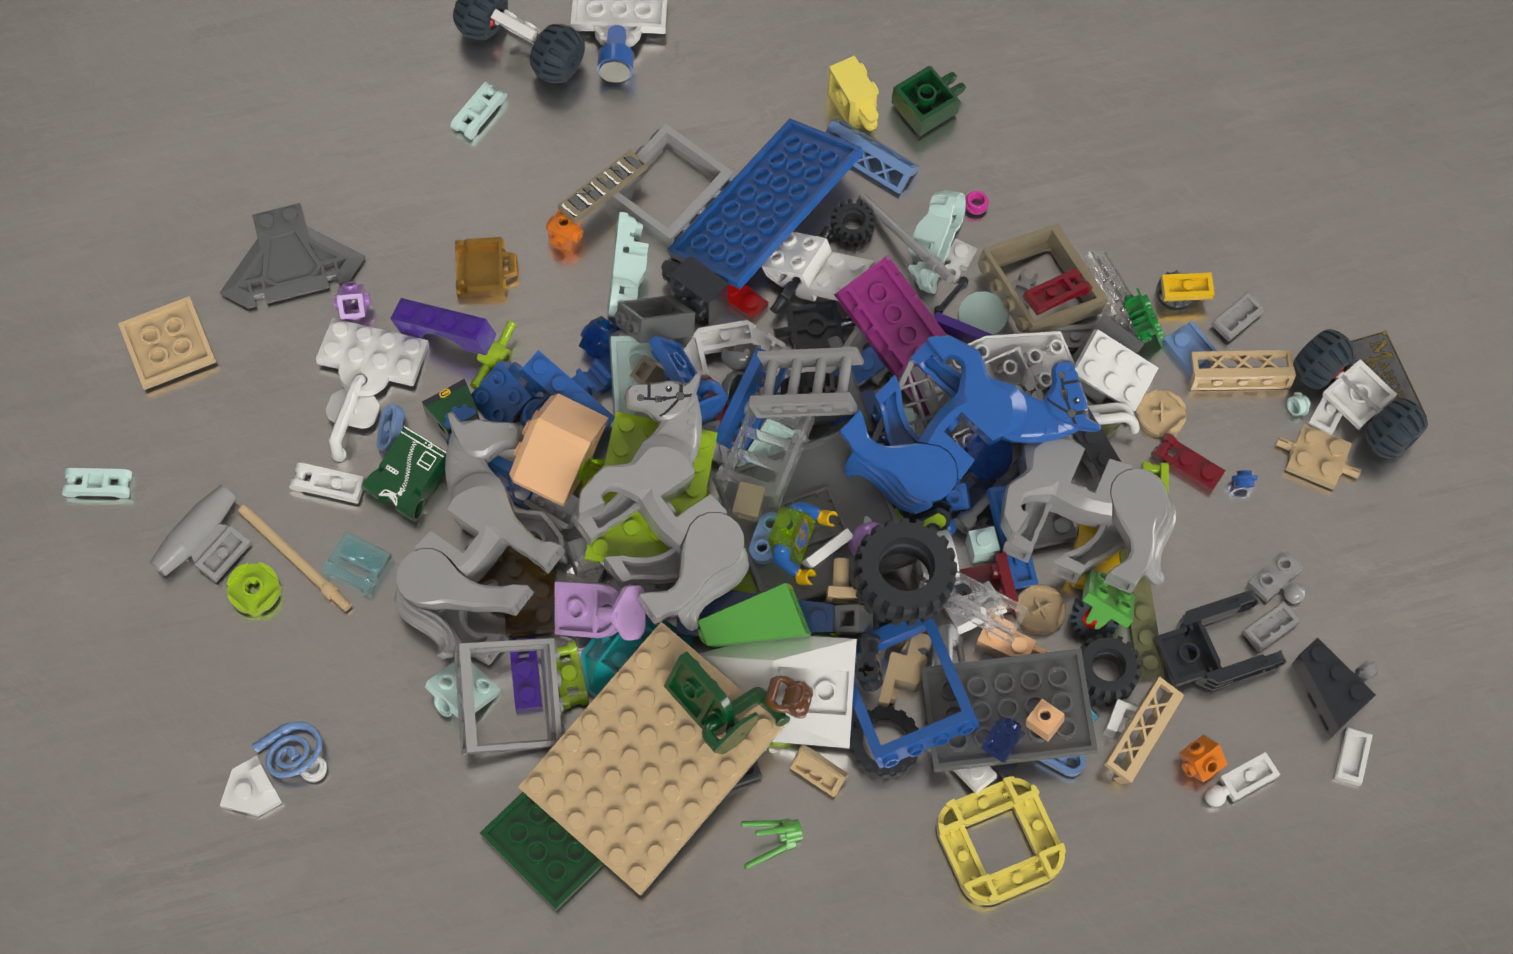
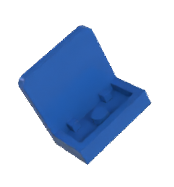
M499 361L479 384V387L471 394L475 406L489 421L512 422L528 402L544 397L540 391L519 375L522 366L517 362Z

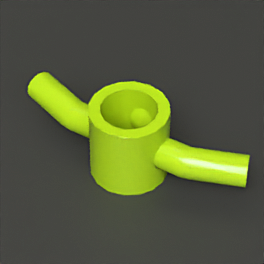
M508 320L497 343L493 341L487 355L478 354L477 360L483 363V366L471 381L470 386L472 388H478L479 384L499 361H510L512 351L506 348L516 328V322Z

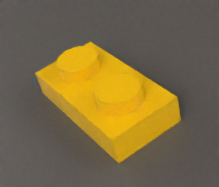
M1212 272L1165 274L1160 279L1163 301L1213 299L1215 295Z

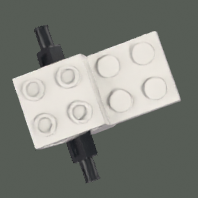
M824 226L818 237L793 231L762 265L766 276L783 288L770 310L774 314H779L794 292L796 296L806 300L815 301L819 296L838 301L834 294L875 265V262L869 259L832 252L828 239L834 231L830 226Z

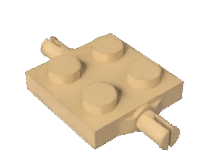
M1306 424L1303 425L1299 436L1294 442L1279 436L1275 445L1290 451L1286 471L1332 490L1343 473L1358 479L1361 469L1347 464V456L1352 443Z

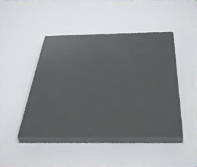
M839 432L712 476L723 507L727 511V516H730L739 524L744 534L743 548L746 549L749 570L759 594L788 583L793 586L798 600L812 601L826 596L828 586H833V564L835 558H847L850 560L849 587H851L853 577L851 573L855 557L848 547L849 541L811 568L816 572V577H808L809 582L813 585H798L795 576H791L779 568L773 560L767 564L756 563L750 555L749 546L758 523L735 518L732 512L740 481L765 488L766 491L761 506L762 515L768 512H775L783 518L785 531L782 538L790 541V559L800 565L801 570H806L801 561L841 531L848 528L852 533L856 527L864 523L865 516L870 517L872 522L884 526L885 521L894 519L895 523L900 522L892 503L872 482L861 476L850 478L845 476L844 466L852 451ZM803 501L820 508V511H835L838 516H829V522L835 525L833 527L820 525L817 519L813 520L801 516V521H793L792 528L788 530L787 526L791 522L787 518L789 513L788 507L795 502ZM805 517L809 527L808 541L802 550H798L795 542ZM770 521L767 523L766 526L769 528H773L776 525V523ZM765 545L758 547L760 552H764L767 549ZM907 554L888 556L879 565L880 574L884 575L914 564L917 559Z

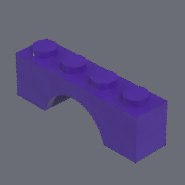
M400 298L390 318L403 335L423 339L424 335L428 333L440 335L455 342L466 351L487 355L497 335L485 318Z

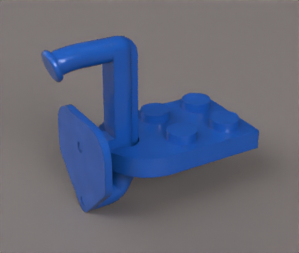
M657 335L648 341L653 349L651 353L665 369L663 371L664 376L668 381L688 383L697 373L680 343ZM700 378L696 394L703 426L722 412L728 395L719 382L715 380L702 381ZM712 391L714 397L709 398L708 392Z

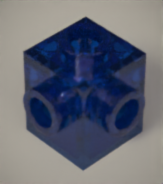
M603 316L591 320L581 332L582 339L579 347L584 349L586 354L592 358L600 359L610 355L609 339L611 336H619L622 329Z

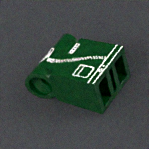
M404 426L379 464V468L364 480L361 489L378 500L393 502L399 513L416 522L422 514L425 500L430 497L445 475L447 451Z

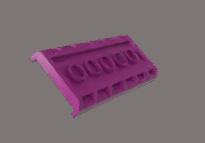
M889 255L834 294L893 376L896 375L898 382L910 357L920 349L929 337L946 335ZM910 372L913 382H916L912 372ZM908 378L904 385L910 384ZM915 385L918 397L922 399L923 397L918 385ZM911 387L903 389L912 402L915 401ZM925 401L921 402L924 415L927 416L930 412Z

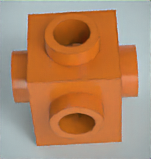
M559 209L554 217L551 216L546 224L549 243L569 252L572 251L583 235L581 221L574 224Z
M1205 735L1191 742L1179 752L1184 772L1189 777H1195L1203 783L1228 765L1220 744Z

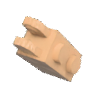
M994 620L986 622L974 649L981 654L986 652L995 658L1050 652L1036 645V640Z

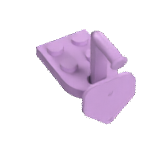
M555 581V635L604 638L619 632L624 640L641 638L645 630V614L647 613L638 603L637 598L640 593H645L644 589L639 585L625 586L619 594L615 588L607 584ZM677 614L671 615L669 617L674 618L677 616Z

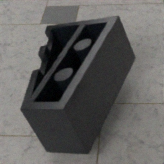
M1318 637L1292 663L1307 693L1310 692L1319 715H1322L1331 737L1341 730L1376 696Z

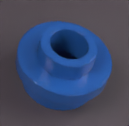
M1251 470L1237 471V475L1232 476L1234 487L1237 488L1255 487V481L1258 480V476L1252 475Z

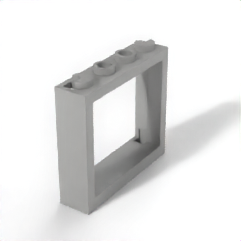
M665 124L660 130L657 129L652 134L650 141L645 146H640L635 154L647 163L668 142L716 178L669 228L619 193L620 191L605 202L618 212L628 213L629 216L635 218L636 222L643 224L645 232L669 248L733 180L734 172L672 127Z
M554 638L459 643L453 647L461 755L551 749L566 731L564 725H561L560 714H563L564 706L558 692V688L561 687V674L557 672L556 668L559 652H557ZM540 650L548 740L477 744L471 654Z

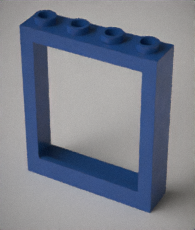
M932 616L930 620L924 623L920 619L917 620L914 626H907L906 622H901L900 626L891 625L892 623L874 630L873 634L881 637L878 652L927 631L961 708V712L881 745L854 680L852 705L880 769L883 767H893L900 760L909 756H919L925 749L932 746H942L958 735H968L980 726ZM857 643L855 661H857V653H859V645Z

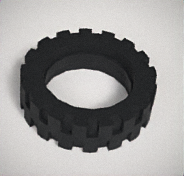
M877 706L871 711L870 709L867 710L873 725L881 722L891 723L899 727L905 735L919 730L915 725L914 719L912 717L909 718L906 712L901 709L898 711L893 706H887V708ZM856 719L850 734V755L854 759L855 765L859 769L864 770V774L876 776L875 779L879 780L883 778L892 780L896 776H903L914 766L918 756H909L900 760L893 767H883L880 769L876 761L871 759L864 750V732L859 719Z

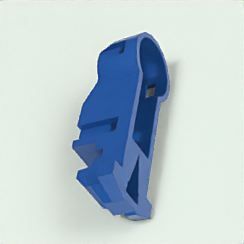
M598 358L593 361V365L587 372H583L578 368L576 375L571 379L597 400L612 389L611 362ZM545 395L542 398L533 399L526 404L520 415L522 430L527 421H531L532 414L534 415L536 410L539 411L550 396Z

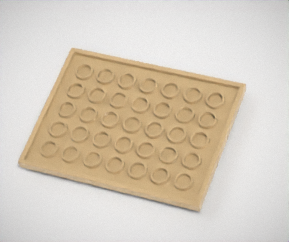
M662 622L518 786L519 789L639 895L645 892L784 728V726H776L774 717L758 705L738 718L741 721L754 712L759 715L749 735L738 746L727 753H714L702 738V729L664 687L678 657L688 651L700 663L707 674L718 683L730 702L745 692ZM726 732L722 735L717 736L718 739H722L726 735Z

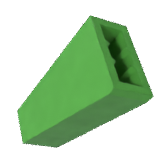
M784 583L698 621L701 627L698 629V633L702 642L714 648L811 636L793 586L788 583Z

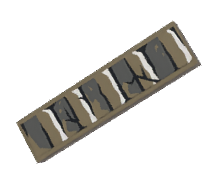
M630 149L559 203L558 209L570 221L577 224L646 171L647 164Z

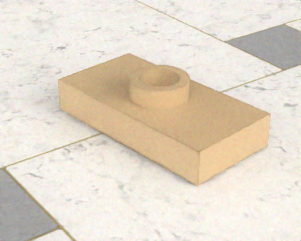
M805 744L800 747L789 767L832 797L838 794L848 776L847 772Z

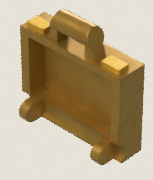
M502 237L470 238L464 241H455L457 299L505 297V291H507L506 279L515 277L518 274V256L512 252H504L505 240H502ZM504 260H508V271H504Z

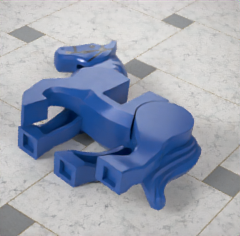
M945 335L929 337L910 358V362L918 366L923 373L928 375L940 389L952 398L933 417L921 437L913 431L905 417L901 390L896 375L874 397L882 413L885 434L890 446L875 443L869 437L860 410L840 430L839 434L852 451L844 466L845 476L847 478L861 476L868 479L897 508L917 514L932 507L933 503H937L945 498L974 462V459L946 434H949L961 420L988 445L1001 439L1013 443H1044L1064 438L1079 430L1098 432L1101 425L1089 419L1087 399L1077 369L1072 362L1063 360L1053 365L1051 369L1052 383L1044 399L1041 401L1024 393L1015 385L991 378L988 375L979 350L952 336ZM948 359L955 360L961 365V373L944 362Z

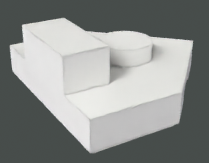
M257 756L232 769L220 803L221 808L259 817L282 804Z

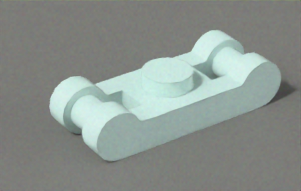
M487 81L484 82L454 117L450 127L455 131H462L468 139H474L485 121L498 106L505 102L507 93L494 89V86ZM468 118L472 120L470 124L465 123Z
M67 468L64 474L66 485L62 488V495L66 497L113 496L122 499L129 498L130 488L128 487V482L132 480V471L127 469ZM82 479V485H77V481ZM111 480H118V485L112 486Z

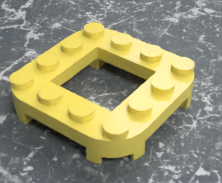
M1014 776L1005 777L1003 781L984 788L978 794L974 792L957 800H950L939 814L936 830L940 843L962 891L976 905H994L1053 880L1063 867L1066 853L1065 845L1060 842L1039 798L1040 792L1034 784L1031 785L1025 780L1014 778ZM1013 808L1035 856L993 874H986L965 827Z

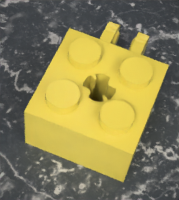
M852 56L829 66L827 93L843 120L854 127L862 124L866 130L874 131L878 125L877 119L879 114L876 109V101L879 91L876 84L867 77V70L864 64L859 63L856 57Z

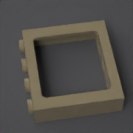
M1058 223L984 248L977 262L980 272L986 276L992 291L997 293L1005 311L1009 312L1015 321L1016 328L1022 334L1050 332L1100 314L1108 300ZM1049 251L1064 273L1078 268L1082 273L1081 277L1084 281H1088L1093 288L1085 296H1080L1084 303L1034 320L1000 267Z

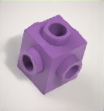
M357 282L342 284L338 288L337 295L333 296L335 310H339L340 319L356 320L366 317L367 307L371 306L370 293L365 292L364 284H357Z

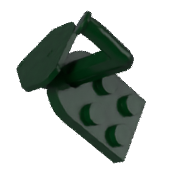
M688 651L678 657L664 684L667 691L702 729V738L705 743L717 754L727 753L738 746L749 735L759 715L754 712L741 721L738 718L760 704L776 720L775 725L778 727L786 725L791 719L786 713L773 711L767 706L765 702L767 691L761 687H754L730 702L718 683L707 674L700 663ZM726 732V735L719 740L717 736Z

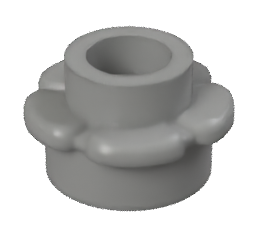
M1365 661L1356 668L1357 676L1365 684L1372 681L1380 673V670L1376 667L1377 663Z

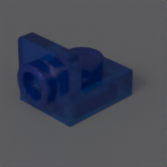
M1011 718L997 720L981 749L1005 763L1019 740L1024 738L1026 733L1021 730L1022 726Z

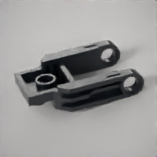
M1253 590L1188 610L1179 620L1176 630L1153 638L1152 641L1174 688L1194 681V683L1214 691L1270 672L1286 664L1287 661L1282 650H1279L1267 656L1261 654L1223 668L1221 667V660L1204 625L1246 612L1257 606L1259 602Z

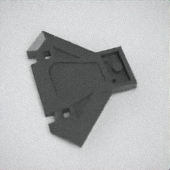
M300 203L253 214L252 217L258 238L222 288L220 294L249 309L257 307L255 301L257 299L265 298L266 303L269 304L328 289V281L338 279L339 285L349 282L365 259V255L306 226ZM335 267V270L325 271V269ZM262 285V288L253 290V287Z

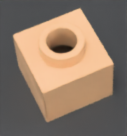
M1041 699L1027 717L1026 727L1049 742L1064 722L1065 714L1044 699ZM1042 714H1045L1049 717V719L1043 720L1040 716Z

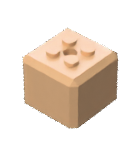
M555 394L550 396L541 409L535 411L531 421L528 420L522 434L525 436L523 441L518 443L513 455L516 458L509 473L512 482L564 507L589 467L608 422V417L563 395Z

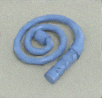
M294 721L280 725L265 735V737L253 743L252 746L259 753L273 744L266 754V769L268 773L275 777L289 778L302 773L317 760L322 751L323 739L319 730L310 723ZM307 730L315 737L316 748L312 757L305 764L303 763L307 760L310 753L309 742L304 737L288 735L292 731ZM289 741L300 742L304 747L302 756L296 747L284 746L276 753L275 762L279 768L294 770L288 772L275 770L271 765V760L276 749ZM287 752L288 757L293 763H283L281 761L282 755Z

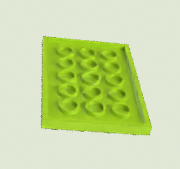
M616 411L604 467L632 462L643 441L647 440L656 431L659 424L651 418ZM702 429L698 453L693 464L695 474L691 486L684 493L670 501L676 511V517L705 498L718 432ZM610 491L607 494H605L603 496L605 505L608 504L618 494V492ZM637 511L621 524L611 528L605 535L597 538L591 545L587 544L584 561L601 564L600 562H605L606 557L611 556L648 558L663 554L670 549L657 537L643 516Z

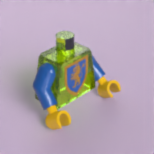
M803 501L795 502L788 508H779L768 542L773 554V561L779 568L791 576H795L798 585H813L809 582L808 577H816V572L813 569L801 570L800 564L814 529L815 520L817 519L820 525L833 527L835 525L829 522V516H838L835 511H820V508Z

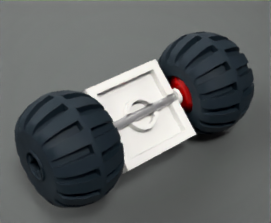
M457 0L455 3L453 21L458 30L466 37L474 40H486L495 35L502 26L532 43L534 46L530 54V65L535 74L542 80L550 83H563L569 80L577 71V68H579L585 52V43L581 35L573 27L564 24H551L543 31H540L533 24L527 21L523 22L516 15L509 12L508 0Z
M1326 329L1320 332L1295 357L1293 366L1296 376L1303 384L1312 389L1323 390L1327 388L1322 395L1358 430L1373 418L1364 431L1367 444L1374 453L1383 458H1397L1412 446L1427 429L1428 421L1424 411L1412 400L1405 398L1395 399L1397 394L1361 359L1346 371L1356 356L1353 344L1348 337L1339 331Z

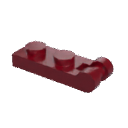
M1074 268L1025 291L1022 298L1038 316L1073 298L1085 296L1093 287L1088 281H1084L1079 269Z
M1164 433L1160 439L1161 444L1156 446L1151 452L1152 457L1159 462L1169 463L1170 469L1207 492L1212 493L1226 470L1180 443L1173 435ZM1169 449L1175 452L1173 457L1167 453Z

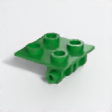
M1136 288L1139 295H1127L1124 297L1125 302L1123 303L1128 312L1129 319L1133 320L1132 326H1134L1138 339L1142 340L1143 343L1152 339L1151 336L1156 334L1159 344L1163 348L1161 339L1165 336L1147 294L1141 295L1139 288Z

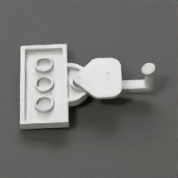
M332 318L316 356V362L320 365L339 369L340 381L344 389L331 395L326 407L328 419L335 422L329 436L331 457L334 461L342 462L346 458L347 453L342 448L341 442L348 426L365 429L374 424L380 410L379 403L374 394L383 390L389 381L414 386L429 347L428 340Z

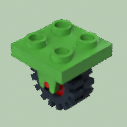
M1092 568L1085 575L1084 592L1079 594V599L1075 598L1071 614V623H1073L1074 630L1078 629L1080 636L1086 633V639L1098 634L1105 638L1107 633L1113 634L1119 624L1128 628L1134 618L1135 595L1104 583L1107 574L1097 572Z

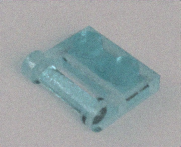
M345 531L325 563L323 573L328 576L334 575L360 588L362 593L369 596L373 592L376 582L392 558V555ZM343 560L369 573L368 577L365 580L337 566L339 561Z

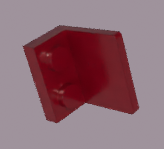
M1006 552L995 554L993 563L959 569L960 581L966 579L971 592L982 587L981 584L989 581L1005 604L1007 612L1015 611L1018 597Z

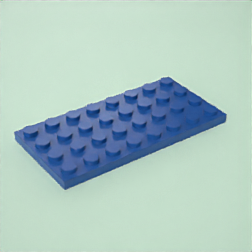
M789 118L667 249L670 257L681 262L685 258L694 257L728 282V284L741 289L864 154L861 146Z

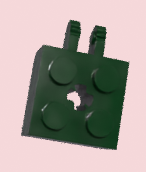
M927 66L893 87L891 103L920 137L958 113L960 100L957 96L964 92L966 86L961 82L949 88V85L956 80L957 75L954 72H950L940 77L932 66Z

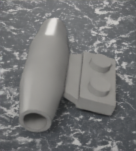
M220 485L195 504L166 536L149 563L158 572L166 576L192 556L195 566L217 583L251 545V542L232 526L220 524L236 500L234 494L223 485Z

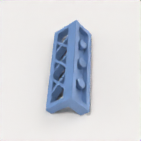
M840 118L831 120L826 130L828 134L834 132L841 139L861 146L864 154L853 166L898 194L902 193L910 176L915 175L920 167ZM874 157L879 159L883 170L878 172L871 170L868 159ZM897 170L904 174L899 185L891 182L888 171Z

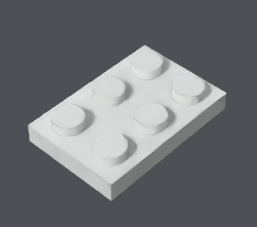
M1098 329L1093 331L1075 363L1081 381L1116 403L1129 405L1133 412L1136 411L1159 369Z

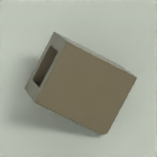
M643 355L630 374L639 384L668 381L664 376L663 371L665 369L662 364L646 355Z
M740 481L732 509L735 518L758 523L763 514L761 506L766 491L764 487Z

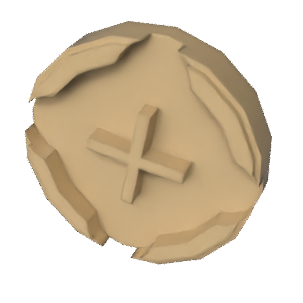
M1156 389L1144 394L1135 415L1140 428L1152 437L1162 438L1164 433L1171 435L1179 433L1186 422V406L1182 399L1172 391H1158Z
M1037 584L1019 593L1014 616L1017 624L1025 632L1034 636H1047L1053 634L1062 626L1066 617V603L1056 589L1048 585Z

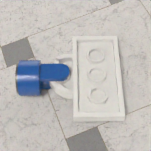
M573 0L571 27L576 31H595V37L602 45L598 52L597 72L600 77L609 82L618 83L626 81L632 76L634 53L630 47L640 40L642 33H666L668 0Z

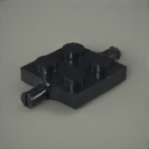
M836 300L787 307L788 327L773 329V334L775 338L790 337L794 350L831 348L828 342L829 338L838 336L844 346V328L856 326V324L850 317L842 318L838 311Z

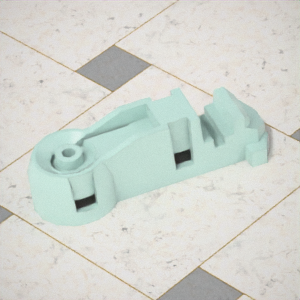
M949 190L935 192L931 198L927 215L918 223L913 234V238L933 256H938L944 263L955 233L959 230L964 219L966 208L965 195L961 192ZM952 216H956L954 223H951ZM908 248L912 261L917 263V265H909L908 267L913 281L918 284L920 290L936 294L940 275L938 273L934 274L928 269L927 263L913 250Z
M619 212L615 230L607 317H615L618 302L637 300L638 288L643 282L644 273L646 272L649 244L634 241L640 240L643 224L636 222L635 218L624 212Z

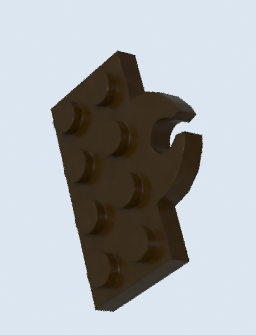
M507 546L502 553V561L495 563L486 575L478 581V584L486 586L491 583H495L498 586L512 584L528 585L534 592L517 616L505 613L507 637L555 632L556 565L548 574L528 557L520 554L511 546Z

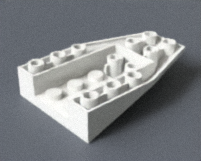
M1061 331L992 335L968 343V345L980 351L988 375L991 378L1012 385L1022 383L1025 370L1032 369L1036 387L1043 390L1052 383L1051 369L1055 363L1067 360L1075 365ZM948 359L944 362L961 373V365L955 360ZM918 366L911 369L915 381L926 378L925 373ZM932 380L936 393L942 392L943 390ZM928 381L917 384L923 398L932 395ZM943 395L938 396L939 402H940V400H941V398H942ZM932 398L925 401L930 415L934 414L936 410V405ZM962 420L949 434L946 433L956 440V443L969 455L1003 440L1001 439L988 445Z
M808 636L804 638L733 645L700 653L704 659L745 693L754 687H761L767 691L770 679L775 676H787L794 681L805 682L813 688V696L806 717L798 719L786 713L791 719L789 723L784 725L783 730L772 742L850 748L857 639ZM782 682L780 683L776 702L779 705H782L781 701L784 698L787 687ZM760 704V706L767 711V709L762 704Z

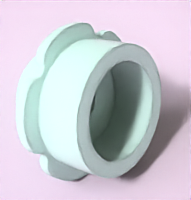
M1295 392L1294 396L1288 398L1287 408L1293 416H1305L1309 413L1310 400L1306 395H1302L1301 392Z

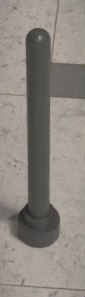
M1020 457L990 488L1007 485L1019 473L1018 462ZM987 493L970 510L961 511L953 519L956 527L961 532L968 534V531H971L976 526V517L989 505Z

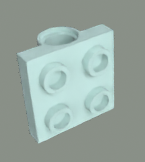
M453 662L426 682L425 688L435 697L434 704L440 714L446 717L454 714L459 719L455 662ZM471 662L476 713L496 698L501 689Z

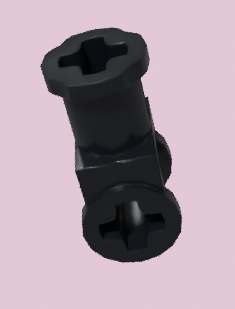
M863 633L857 637L859 653H857V664L855 665L854 672L860 681V685L866 691L878 690L884 681L883 674L881 673V661L878 658V645L881 643V637L873 633Z

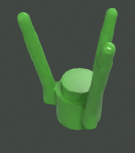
M788 818L783 820L742 821V826H777L775 828L756 830L755 835L777 833L779 841H785V844L745 863L744 867H752L782 851L795 848L796 841L803 839L799 820H790Z

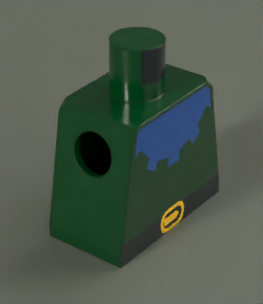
M465 379L422 401L426 415L447 438L452 433L448 413L454 412L461 422L480 419Z

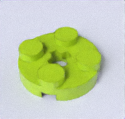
M257 562V564L245 563L238 566L232 571L227 580V596L235 609L251 616H258L262 612L269 610L276 603L281 593V586L275 571L270 566ZM249 584H260L259 590L256 593H248Z

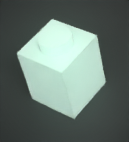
M994 526L968 531L965 543L971 565L993 562L995 554L1000 553Z

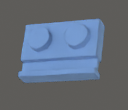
M1192 320L1187 325L1180 327L1165 337L1162 341L1163 345L1190 377L1193 373L1190 358L1191 352L1217 351ZM1198 360L1199 369H1208L1213 366L1208 360Z

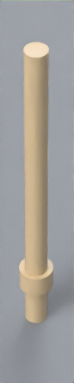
M243 504L238 509V512L321 589V593L328 600L332 599L344 611L351 608L352 603L339 592V587L332 581L328 582L246 504Z

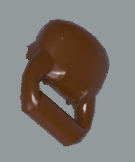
M775 676L770 679L765 702L773 711L788 713L795 718L803 719L806 717L811 704L813 688L805 682L794 681L787 676ZM782 682L787 687L784 698L781 701L782 705H778L775 701L780 683Z

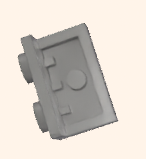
M533 493L530 499H525L524 504L530 507L529 510L544 512L558 530L572 529L575 526L574 516H577L579 500L577 495L572 494L564 507L536 493Z

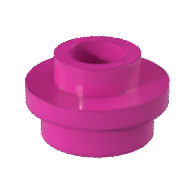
M973 191L966 196V210L971 214L979 215L988 209L989 200L983 192ZM973 202H978L980 205H979V206H976V205H973L972 203H973Z

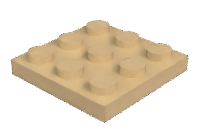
M190 296L118 323L144 390L216 363Z

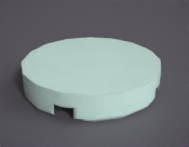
M975 292L968 295L961 302L958 311L959 321L993 335H999L1004 330L1008 319V312L1005 311L1000 298L989 292Z

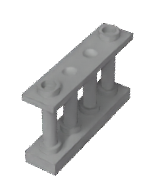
M843 346L841 348L770 349L768 351H758L757 356L764 368L767 369L763 394L760 396H750L749 406L757 418L856 414L857 404L851 393L848 392L851 365H863L864 363L857 347ZM827 366H841L838 388L834 393H823ZM802 367H816L813 389L809 394H798ZM778 368H791L788 392L785 395H773Z

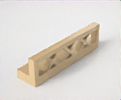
M1292 350L1191 352L1190 355L1193 372L1190 379L1191 390L1290 389L1296 376ZM1275 358H1286L1287 367H1278L1272 361ZM1225 359H1232L1238 365L1235 368H1228L1222 362ZM1249 359H1257L1263 365L1260 368H1253L1247 361ZM1198 360H1208L1213 366L1208 369H1199Z
M1160 676L1155 678L1103 763L1115 773L1112 779L1120 785L1132 783L1184 697L1180 691ZM1161 687L1166 692L1157 702L1156 691ZM1152 708L1153 712L1144 725L1142 714L1145 709ZM1139 730L1140 733L1131 746L1129 736L1132 731ZM1121 752H1126V756L1120 766L1116 765L1114 760Z

